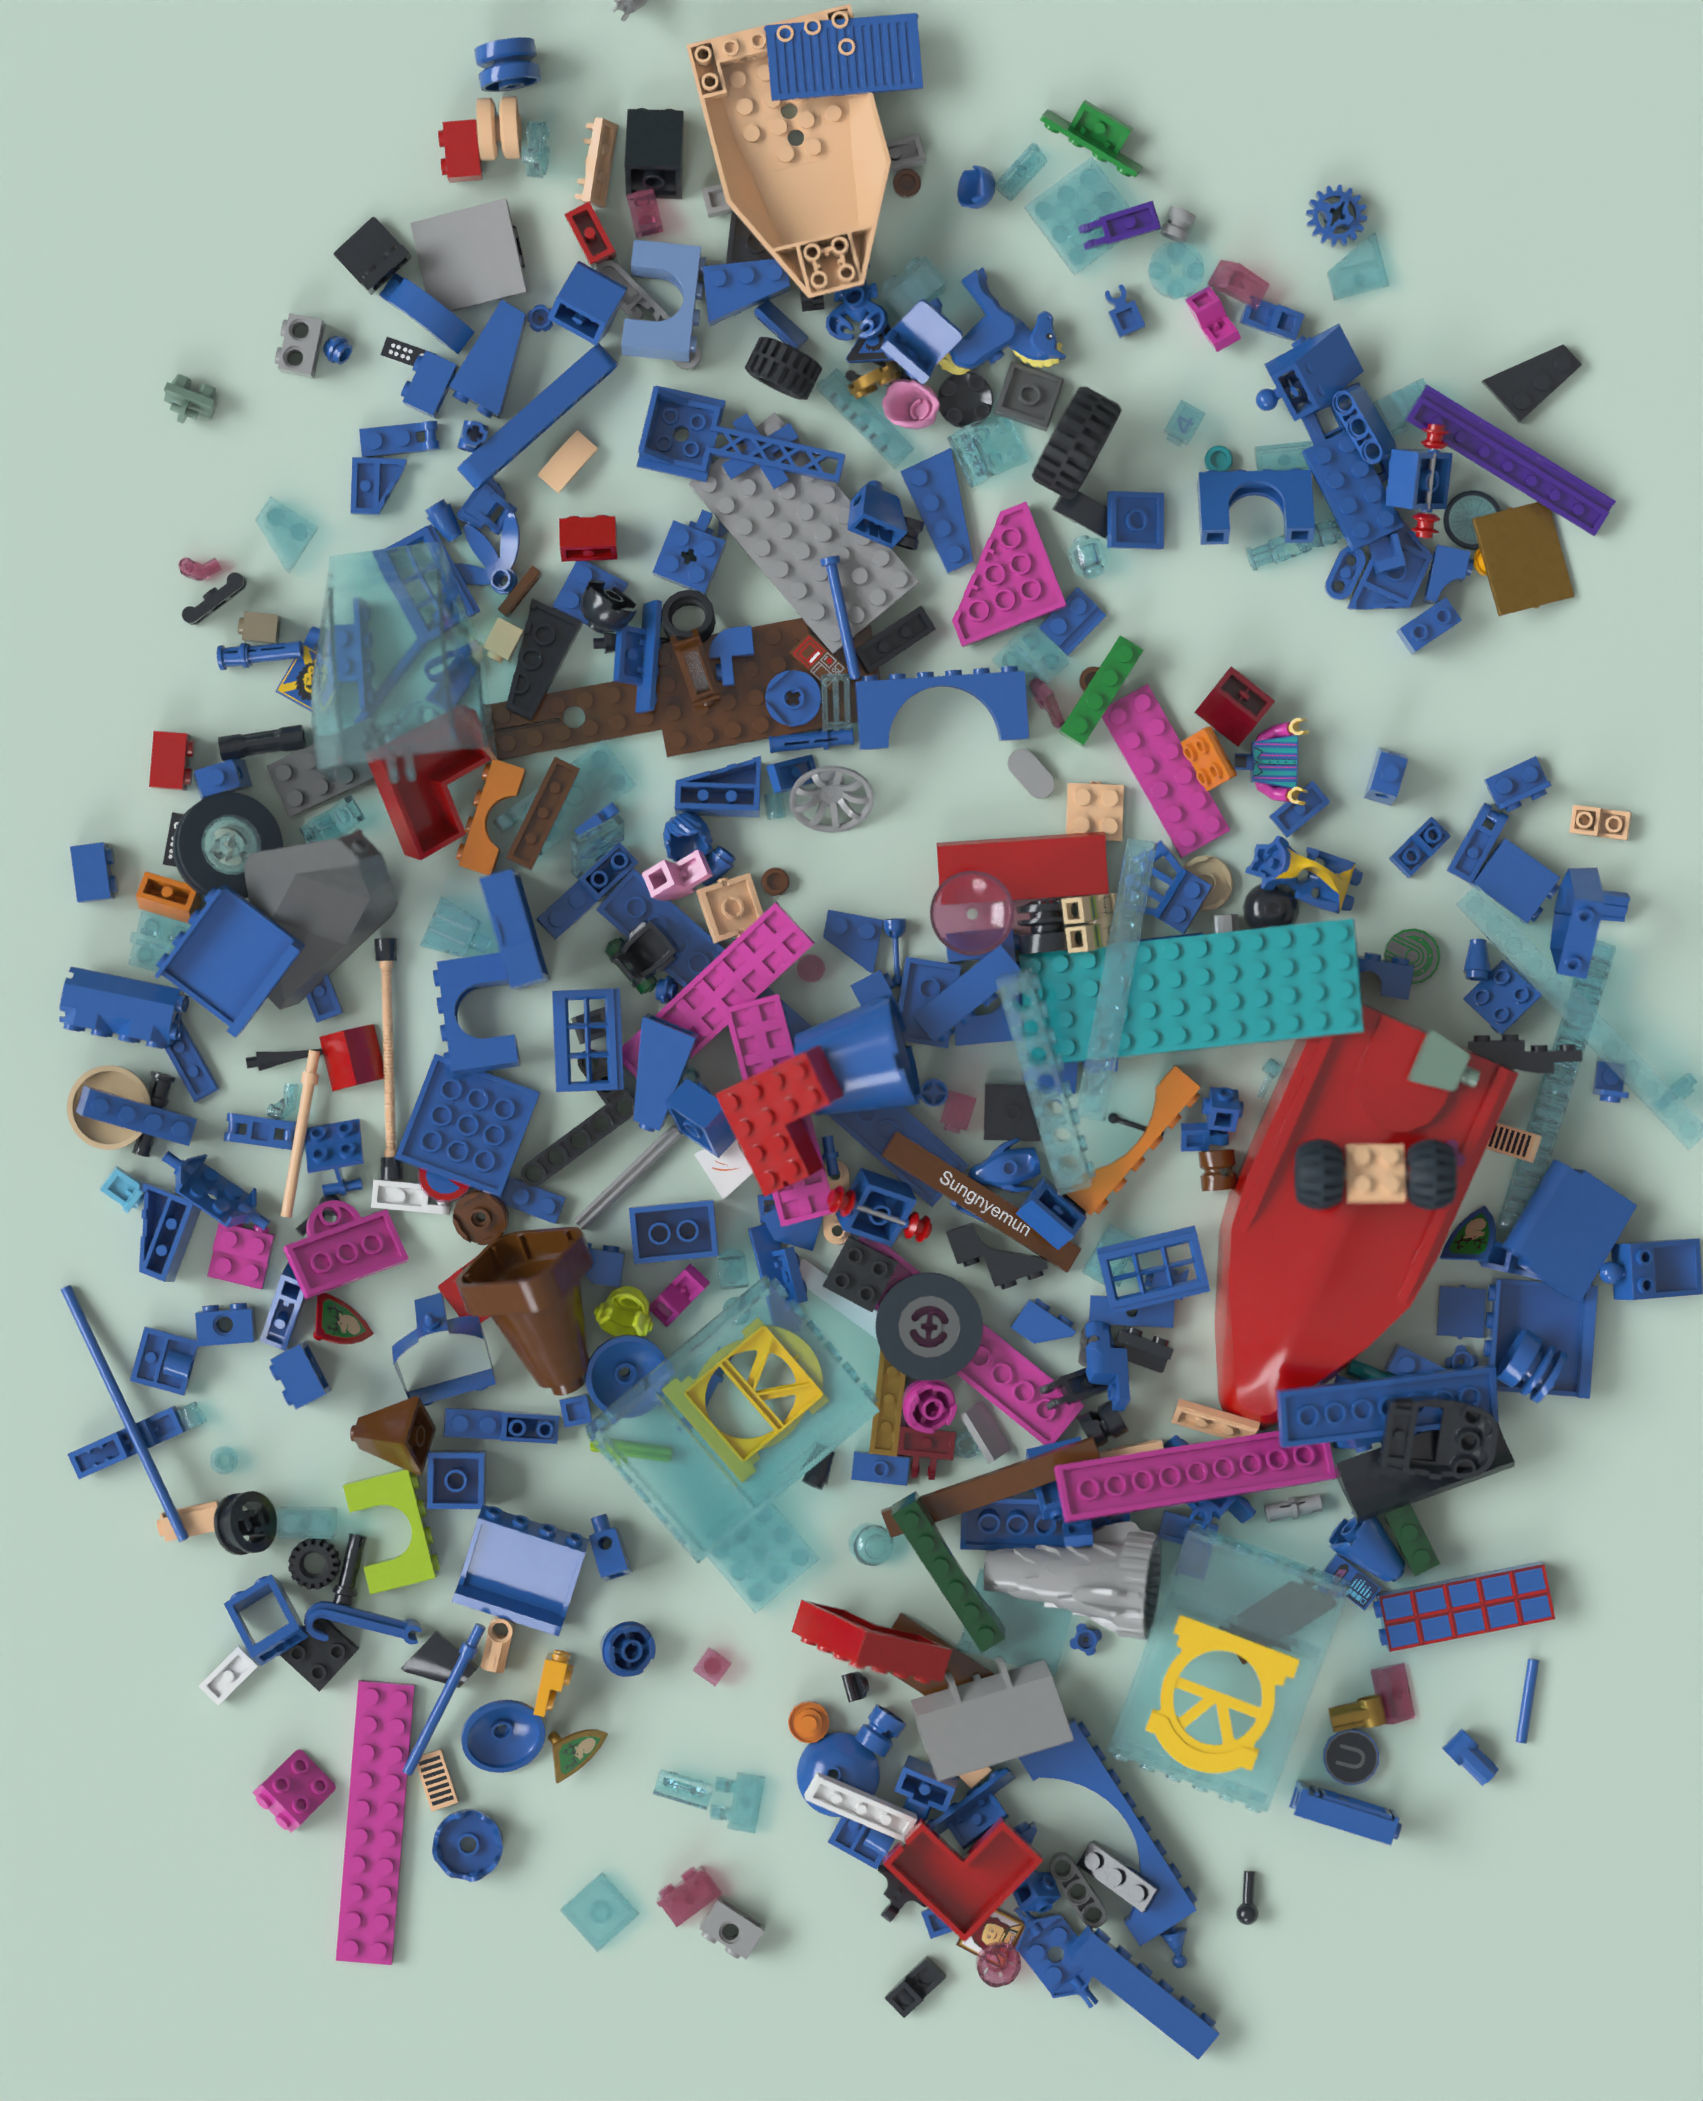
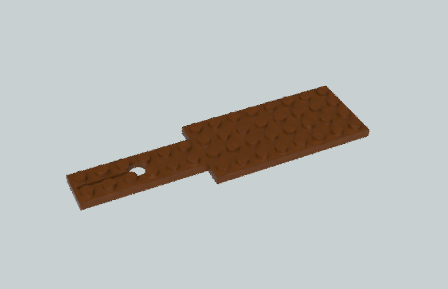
M798 618L752 627L755 656L732 658L735 686L724 687L723 680L717 681L716 664H721V659H709L711 643L719 633L712 634L708 640L704 641L702 645L720 694V698L715 699L716 701L708 706L693 705L672 642L661 644L658 653L657 702L653 711L643 714L636 713L637 686L616 681L548 693L532 722L506 709L507 701L488 704L486 707L496 760L660 730L663 733L667 757L769 739V736L802 733L856 723L855 682L861 681V676L878 675V680H881L879 668L866 675L858 662L860 678L852 680L848 672L830 692L789 654L807 633H810L826 648L803 619ZM871 625L853 638L855 648L873 637ZM841 648L833 656L848 669L844 649ZM697 650L683 654L696 692L710 688ZM796 670L809 674L817 682L820 688L821 704L817 715L810 722L801 726L789 727L778 723L772 718L766 707L765 695L768 684L776 675L784 671ZM789 691L786 694L788 696L786 701L788 705L795 704L797 706L800 704L798 698L801 695L799 692L793 694ZM577 706L585 713V721L578 728H570L564 723L563 715L569 707Z

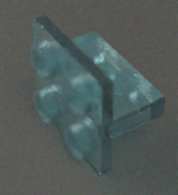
M1033 622L1018 635L1016 634L992 659L993 663L1000 670L1001 667L1018 666V671H1025L1026 698L1028 700L1032 699L1069 664V660Z
M142 911L136 932L132 931L129 941L133 943L128 962L129 965L157 972L159 970L156 966L157 962L165 953L170 955L175 948L172 945L174 939L181 931L186 933L191 924Z

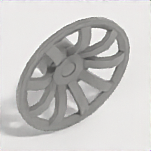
M824 766L811 770L801 776L793 785L789 800L791 811L800 823L816 831L833 833L851 829L866 819L873 807L874 794L868 780L855 770L841 766ZM844 773L857 780L851 784H845L842 775ZM810 778L817 785L813 789L801 787ZM863 785L867 796L859 797L853 795L850 791H855ZM797 794L804 797H812L805 804L797 805ZM847 800L856 804H865V807L861 813H857L851 808ZM819 803L818 809L811 820L801 813L810 810ZM840 805L852 820L840 824L837 806ZM830 807L832 825L819 824L826 808Z

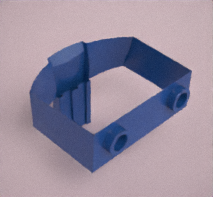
M1569 868L1562 884H1560L1555 902L1550 950L1557 974L1586 979L1600 921L1625 922L1630 896L1624 892L1602 890L1598 868Z
M442 1293L414 1300L417 1329L392 1346L393 1365L408 1399L420 1397L423 1405L428 1406L434 1403V1401L473 1390L481 1391L488 1386L495 1385L490 1352L479 1316H463L447 1320ZM449 1331V1334H465L484 1339L491 1369L408 1392L397 1359L405 1351L417 1344L419 1338L436 1332Z

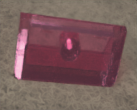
M1399 1663L1372 1669L1371 1676L1375 1695L1380 1694L1382 1697L1387 1719L1386 1724H1397L1415 1718L1405 1664Z

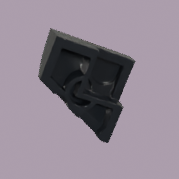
M436 1630L401 1669L404 1672L446 1684L460 1656V1649H457ZM471 1659L457 1688H460L478 1669V1666Z

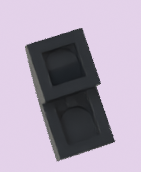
M1079 491L1074 499H1066L1059 496L1052 510L1073 523L1083 526L1097 536L1106 538V506Z
M927 1955L885 1996V1999L905 2018L924 2001V1998L947 1975Z

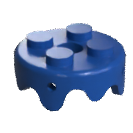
M475 1809L458 1810L444 1818L438 1826L433 1839V1858L449 1877L475 1882L489 1874L499 1863L504 1846L503 1835L496 1821L488 1814ZM469 1836L475 1839L476 1848L473 1851H465L461 1847V1840L464 1837Z

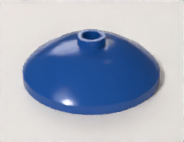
M620 1335L602 1343L591 1355L588 1371L585 1373L586 1388L593 1402L607 1414L621 1418L640 1416L653 1409L665 1394L661 1388L669 1382L668 1363L661 1350L650 1340L637 1335ZM622 1368H629V1372L626 1375H620Z
M517 1700L490 1702L477 1709L465 1722L461 1733L463 1752L473 1765L484 1771L503 1773L517 1770L530 1763L541 1751L545 1741L543 1720L541 1716L533 1715L534 1708L524 1702Z
M844 1732L828 1733L817 1742L810 1743L803 1751L797 1766V1783L804 1799V1794L816 1773L819 1772L830 1777V1772L833 1769L838 1771V1778L836 1780L875 1796L880 1781L879 1763L875 1753L857 1741L855 1735ZM805 1800L814 1810L831 1817H844Z

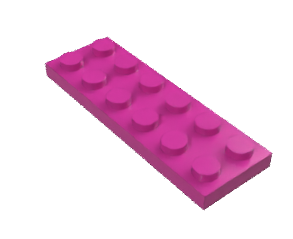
M1146 684L1109 705L1101 718L1179 856L1182 858L1230 831L1209 791H1206L1204 786L1199 783L1194 767L1185 757L1180 740L1149 685Z

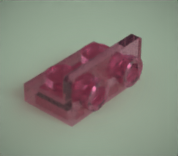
M694 1866L689 1868L680 1876L683 1880L675 1886L669 1883L658 1892L660 1897L657 1898V1905L664 1909L676 1927L722 1894V1891L703 1866H700L698 1869Z

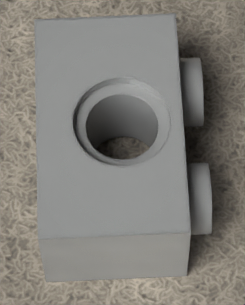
M719 1896L699 1927L703 1931L701 1935L714 1944L719 1941L726 1946L725 1951L737 1959L740 1956L747 1959L765 1932L764 1925ZM727 1924H734L738 1927L739 1932L735 1936H727L723 1932V1927Z

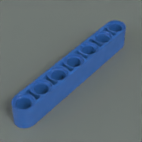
M600 343L597 346H593L464 460L457 468L459 473L476 491L479 490L603 381L618 366V363Z

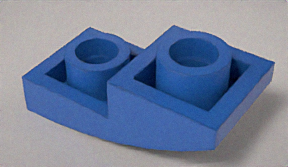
M1431 816L1388 859L1409 878L1451 835Z

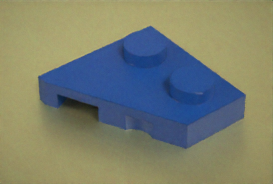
M352 457L350 513L352 515H380L407 466V459Z

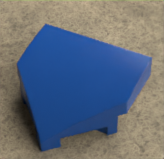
M776 1208L761 1216L775 1241L813 1251L823 1216L782 1227Z

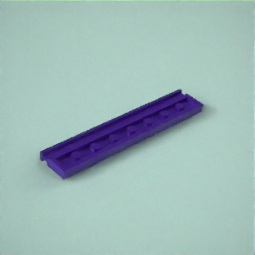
M1425 385L1421 395L1417 398L1405 418V421L1421 431L1422 428H1428V423L1445 425V430L1450 431V433L1444 435L1443 440L1449 444L1447 447L1592 536L1596 535L1608 516L1611 507L1616 503L1609 496L1429 385Z

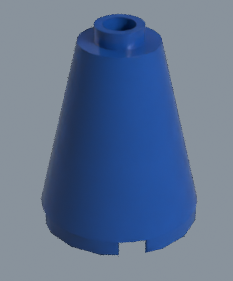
M1355 1516L1349 1521L1344 1518L1333 1530L1329 1542L1332 1544L1330 1547L1336 1553L1384 1582H1395L1404 1574L1405 1562L1377 1516L1359 1523Z

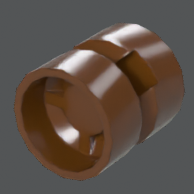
M1234 1149L1198 1152L1199 1166L1204 1170V1173L1200 1176L1202 1191L1235 1189L1237 1175L1236 1172L1232 1171V1167L1236 1164Z

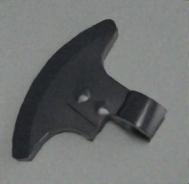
M883 1864L879 1865L877 1871L887 1880V1888L883 1894L890 1900V1903L881 1913L883 1918L891 1922L908 1901H915L922 1907H927Z

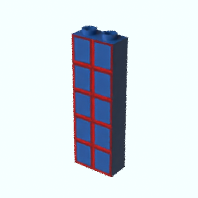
M1541 1561L1382 1592L1376 1595L1377 1601L1373 1602L1375 1617L1381 1618L1383 1627L1378 1629L1381 1646L1386 1645L1389 1652L1555 1619L1545 1564Z

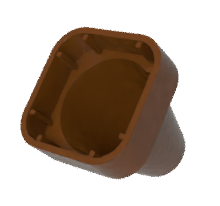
M560 1227L517 1231L492 1241L456 1278L455 1282L467 1313L471 1316H491L538 1386L551 1388L554 1395L562 1396L573 1393L584 1385L583 1375L588 1371L589 1352L580 1279L592 1267L594 1261L582 1229L578 1227Z

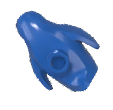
M1015 1138L1000 1144L987 1159L972 1166L969 1169L968 1177L982 1186H993L1007 1192L1030 1191L1033 1189L1032 1186H1021L1019 1184L1041 1174L1040 1162L1034 1147L1010 1149L1011 1146L1021 1140L1020 1138Z

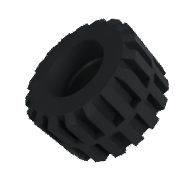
M759 337L744 367L749 375L778 392L799 400L808 399L822 371L820 364L812 357L770 337Z

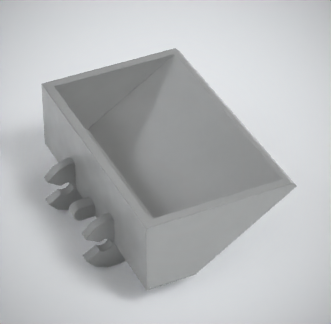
M998 1656L995 1659L1000 1670L998 1671L999 1674L981 1679L978 1673L972 1675V1682L956 1686L952 1673L948 1671L945 1672L949 1685L947 1686L948 1689L911 1700L918 1733L938 1782L1074 1741L1053 1677L1045 1660L1007 1671L1002 1656Z

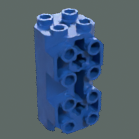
M70 967L69 972L74 974L72 979L66 978L60 1001V1011L65 1012V1016H59V1022L64 1023L63 1029L85 1032V1029L89 1028L92 1029V1035L101 1037H113V1033L119 1034L118 1040L140 1043V1039L146 1040V1046L159 1049H167L168 1044H173L176 1039L181 1040L184 1023H179L182 1017V1012H187L190 996L184 995L181 989L79 967Z

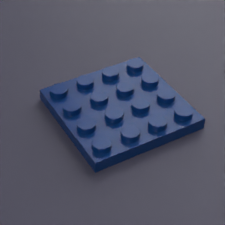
M434 1054L395 1159L501 1198L540 1092L486 1072L454 1076L451 1068L446 1069L444 1057Z

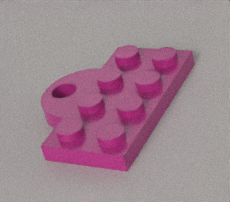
M337 1200L326 1201L318 1205L308 1218L306 1225L307 1238L285 1245L283 1248L305 1299L401 1265L409 1260L387 1209L361 1218L354 1207ZM325 1210L333 1211L337 1218L336 1221L327 1222L323 1218L322 1212Z

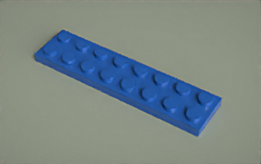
M1487 1365L1277 1390L1280 1446L1286 1448L1383 1436L1388 1407L1387 1399L1432 1395L1459 1400L1480 1406L1489 1412L1496 1422H1499L1496 1367ZM1418 1407L1415 1432L1440 1429L1443 1408Z

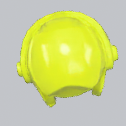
M621 1286L614 1289L607 1300L601 1302L594 1310L596 1322H598L600 1328L615 1337L620 1335L643 1337L649 1331H652L654 1325L649 1314L650 1305L646 1295L638 1288L632 1286Z

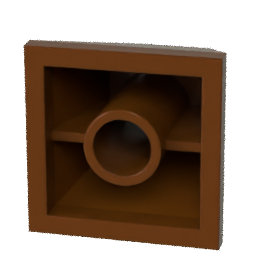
M411 1397L359 1417L356 1425L351 1427L350 1438L352 1442H356L360 1450L416 1475H422L436 1426L420 1397Z

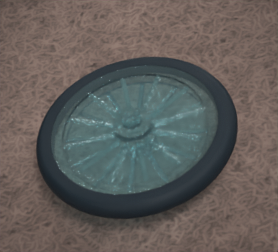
M1476 490L1465 491L1456 495L1448 503L1447 509L1444 511L1443 524L1446 534L1452 542L1462 548L1470 550L1479 549L1472 519L1500 512L1501 509L1498 503L1490 495Z

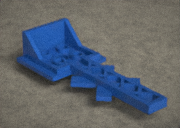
M657 385L653 386L638 449V468L707 483L712 458L717 456L730 459L722 464V467L731 480L758 465L774 490L789 481L784 471L840 483L846 455L793 443L799 437L790 423L767 437L760 435L747 413L732 422L736 430L721 427L725 400ZM680 429H686L689 431V437L682 442L675 440V433ZM718 434L724 435L729 444L720 449L715 448ZM744 442L748 449L740 452L737 445ZM781 450L784 456L776 460L773 454ZM800 452L806 453L811 462L803 467L796 466L792 460V457ZM828 458L838 460L835 475L823 472L819 464Z

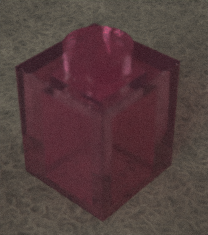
M949 1090L939 1121L945 1124L943 1129L957 1134L960 1133L961 1129L967 1131L977 1098Z

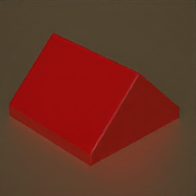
M374 1024L342 1030L319 1037L332 1091L385 1079V1071L383 1070L385 1068L383 1067L382 1054Z

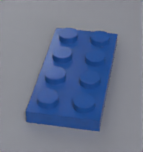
M1347 431L1303 450L1302 455L1352 552L1403 528L1394 507L1386 505V491L1372 464L1364 461Z

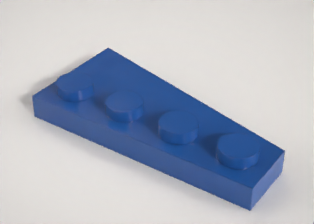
M949 448L900 471L947 574L973 562L952 449Z

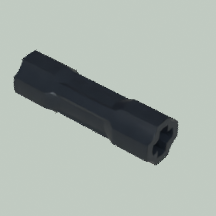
M303 725L281 727L276 730L243 735L235 734L218 737L220 756L223 761L306 748Z

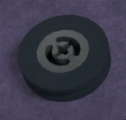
M925 1272L900 1280L886 1293L877 1311L875 1328L879 1347L885 1358L894 1368L915 1379L939 1380L959 1372L972 1360L982 1339L983 1322L981 1311L975 1298L964 1285L947 1275ZM934 1306L940 1308L948 1317L947 1323H941L935 1314L932 1315V1322L937 1325V1328L931 1330V1339L936 1338L941 1332L947 1333L943 1342L936 1346L926 1347L919 1345L910 1335V1331L916 1329L921 1337H926V1330L921 1328V1324L927 1322V1313L921 1315L916 1321L911 1319L912 1314L921 1307Z

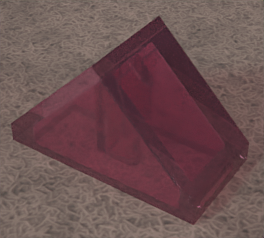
M1220 260L1207 283L1208 286L1254 309H1257L1270 286L1269 283L1242 264Z

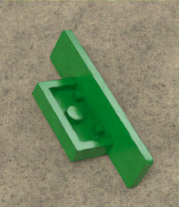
M1087 100L1083 101L1071 123L1048 109L1040 118L1048 130L1057 134L1060 132L1069 137L1068 141L1079 148H1087L1093 152L1092 155L1099 161H1108L1117 166L1116 169L1121 174L1127 177H1131V175L1137 177L1141 172L1142 165L1120 153L1133 128Z

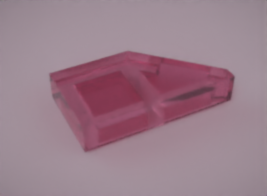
M1035 677L1029 682L1034 699L1041 709H1045L1048 712L1052 725L1059 728L1065 722L1054 693L1038 677Z

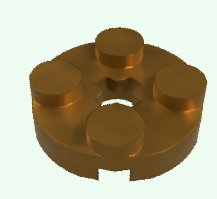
M896 361L886 363L887 366L883 368L878 367L853 381L852 384L847 385L851 396H855L856 400L866 397L878 390L876 384L883 386L902 377L899 364Z

